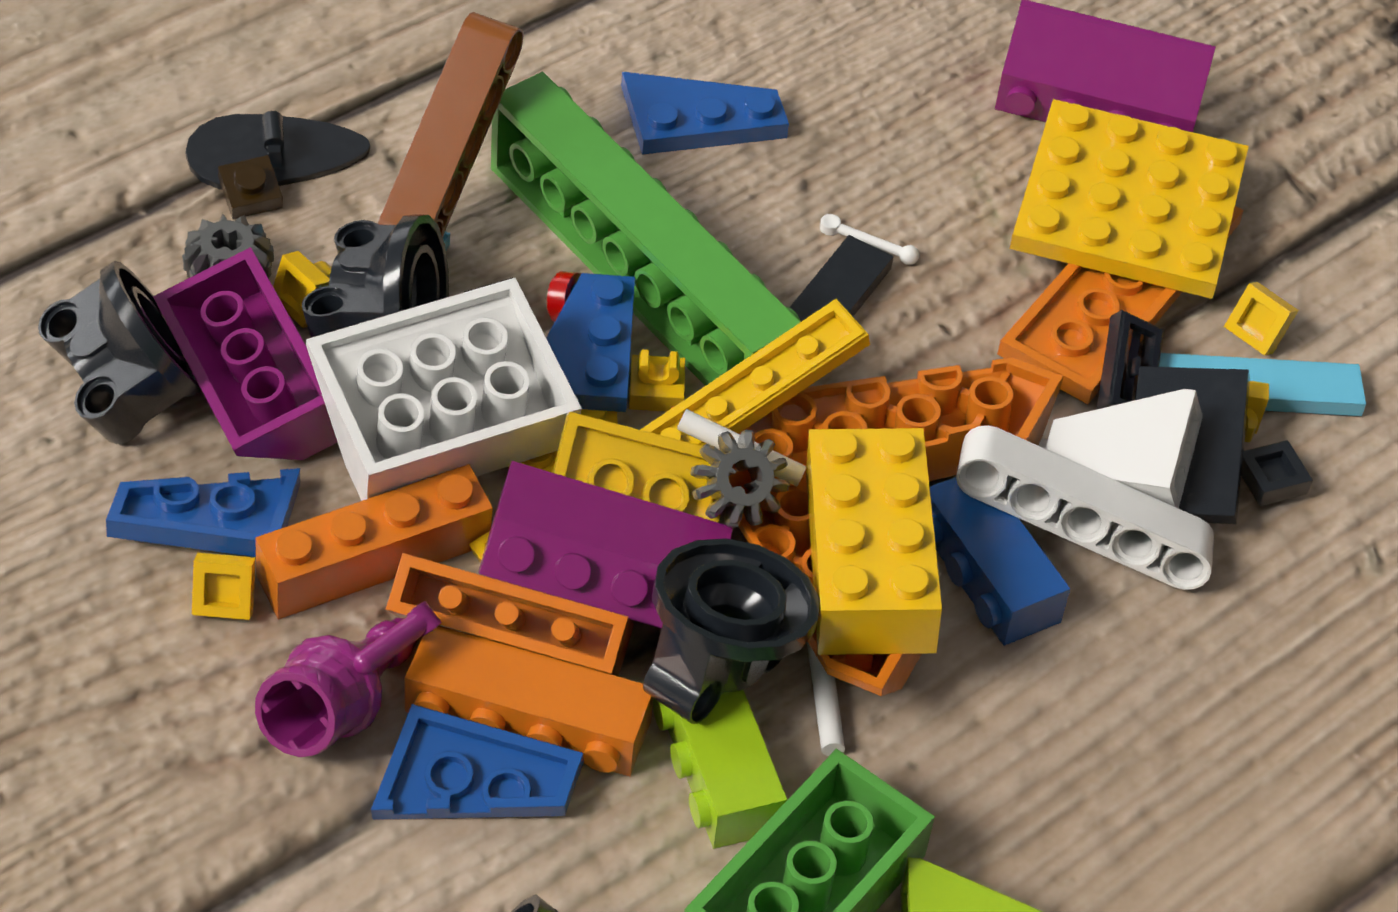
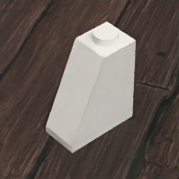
M1181 389L1053 420L1048 439H1042L1038 446L1179 508L1203 416L1196 390Z

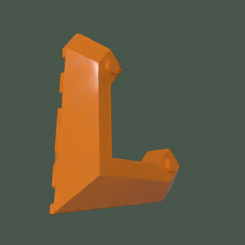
M1010 357L992 360L991 368L962 372L960 365L918 371L916 379L887 383L886 376L811 386L745 430H752L755 442L759 444L764 440L771 439L775 443L773 451L806 466L809 429L924 428L929 481L957 474L965 435L971 429L978 426L989 425L997 427L1039 445L1059 393L1063 375ZM733 464L732 468L736 470V473L730 475L729 483L732 488L742 486L745 493H747L748 489L744 487V484L751 482L750 473L748 470L739 472L735 464ZM805 469L797 487L790 484L789 490L786 492L776 493L770 491L781 505L778 512L770 513L761 508L762 523L751 526L743 514L738 527L748 543L760 545L787 558L809 577L813 585ZM816 628L814 634L807 641L828 675L879 696L901 690L922 655H818Z

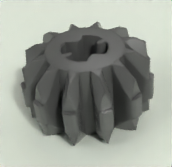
M222 213L219 222L213 223L202 219L198 230L188 232L187 240L185 241L186 247L184 248L185 254L182 255L183 269L186 271L188 278L250 247L268 279L271 276L274 249L270 239L266 238L262 224L249 225L245 215L235 221L227 220Z
M752 430L742 431L738 438V443H736L729 431L719 434L718 445L720 450L709 444L702 446L699 450L701 456L711 466L696 465L691 468L692 476L707 480V486H702L692 492L694 499H703L711 495L714 501L707 507L706 516L710 519L716 518L726 508L725 521L727 527L730 528L739 526L743 514L751 526L761 524V508L770 513L778 512L781 508L778 500L770 491L778 493L789 490V482L784 479L774 478V472L787 467L786 459L778 458L771 462L767 459V456L775 446L771 439L764 440L754 449L755 436ZM733 464H735L739 472L748 470L750 473L751 482L744 484V487L748 489L747 493H745L742 486L732 488L729 483L728 476L736 473V470L732 468Z

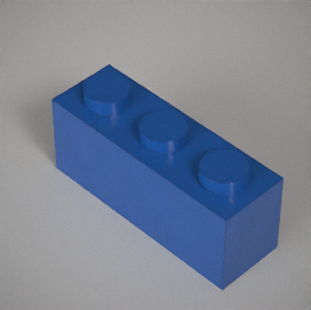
M956 477L931 486L930 496L936 551L944 561L951 581L956 586H961L974 603L980 622L986 628L993 630L1003 646L1061 623L1071 589L1020 519L970 497L958 486Z

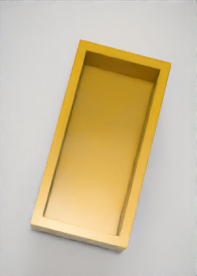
M924 428L809 429L806 483L813 587L820 598L819 616L816 625L818 655L937 653L942 604Z

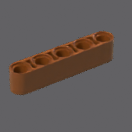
M471 12L465 18L378 221L379 225H397L400 219L406 215H430L438 224L443 238L519 58L524 38L521 28L475 12Z

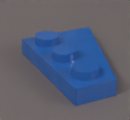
M622 72L621 88L642 155L776 140L788 137L789 122L776 89Z
M582 273L546 337L582 409L626 412L635 277Z
M300 468L280 470V478L250 480L249 472L228 474V482L197 484L190 477L120 482L106 518L107 537L256 557L255 537L288 526L300 487Z
M412 704L372 805V820L565 816L584 763L583 753Z

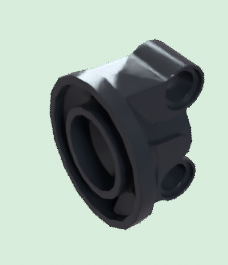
M425 214L403 216L397 225H379L369 220H359L345 224L338 229L334 236L338 254L331 268L329 285L309 293L303 299L302 309L310 338L449 297L447 255L438 224L430 215Z
M113 261L101 269L100 279L72 298L59 300L51 304L42 314L38 330L39 335L74 366L84 382L75 396L74 405L77 413L109 442L123 444L133 440L149 420L184 396L193 397L202 389L153 297L154 295L130 269L117 261Z
M727 538L695 540L672 549L658 565L654 579L652 602L663 625L653 663L644 679V691L691 724L701 722L713 710L721 694L724 692L741 691L750 687L763 673L774 669L785 656L801 650L814 634L818 622L820 598L809 577L787 558L757 544Z

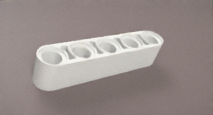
M989 425L978 426L971 429L965 435L956 479L961 490L970 497L1172 587L1183 590L1195 589L1203 586L1209 580L1212 571L1214 533L1210 525L1201 518L1000 428Z

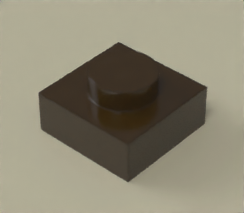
M268 155L218 166V178L232 220L238 219L243 215L246 217L283 208V196Z

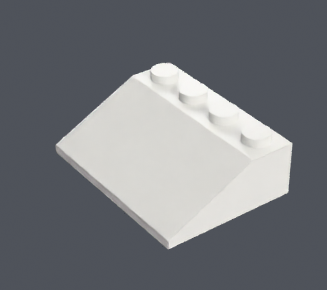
M516 278L306 339V347L345 466L361 501L470 464L475 475L479 476L508 467L511 464V460L520 463L558 451L567 413L570 411L581 414L582 408Z

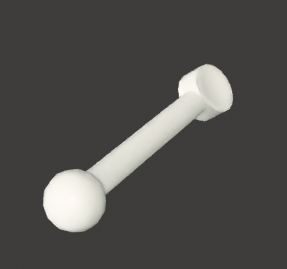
M826 214L821 218L820 230L825 235L831 236L837 233L844 236L851 235L878 249L899 256L906 265L915 264L920 257L918 249L913 245L902 247L841 224L840 218L834 214Z

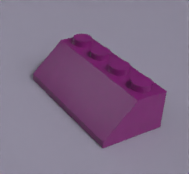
M1021 0L1002 71L995 110L1046 122L1052 101L1056 99L1193 132L1216 46L1046 4Z
M251 247L153 296L236 456L304 460L337 443L307 347Z
M511 460L478 573L628 616L632 620L662 628L663 622L652 602L654 579L660 562L672 549L695 540L731 539L733 528Z

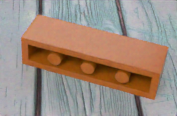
M470 464L255 537L256 575L279 620L394 579L402 553L439 563L472 551L469 544L491 530L493 507Z
M402 553L386 606L387 611L396 617L404 619L414 607L426 601L442 622L439 626L618 677L634 627V623L628 616Z
M438 626L435 630L422 637L405 676V712L407 713L411 705L414 704L582 752L584 764L604 773L616 772L631 777L652 719L654 698L644 691L643 683L442 626Z

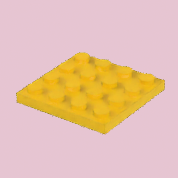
M1053 99L1009 249L1213 299L1249 146Z

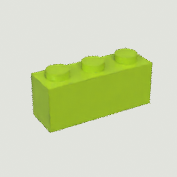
M744 690L721 694L713 710L705 719L697 724H691L656 699H653V712L656 723L661 731L668 729L673 744L670 746V753L674 771L679 779L687 778L691 789L689 806L695 826L698 829L705 827L713 849L749 841L787 801V797Z

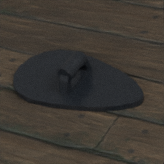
M268 111L264 114H232L215 117L200 125L188 139L185 154L190 171L202 183L222 190L218 178V166L268 155L278 185L283 186L327 176L348 168L367 157L370 152V143L365 136L345 127L328 122L286 117L277 111Z

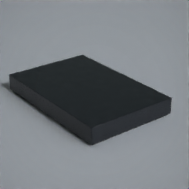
M1140 366L1136 400L1181 389L1196 390L1203 418L1179 509L1197 516L1207 523L1237 524L1250 387L1249 370Z

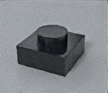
M1288 440L1243 451L1241 476L1259 506L1308 494L1313 480Z

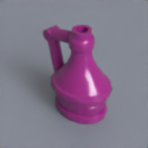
M424 601L414 607L404 619L394 618L391 621L385 620L376 624L366 634L365 639L361 641H348L347 639L331 635L305 639L292 650L285 666L279 668L264 680L255 697V716L261 732L270 744L283 753L296 757L320 754L334 745L338 738L358 735L371 726L381 707L382 685L380 678L387 668L392 669L404 663L411 655L412 648L416 646L417 639L435 630L442 622L428 603Z

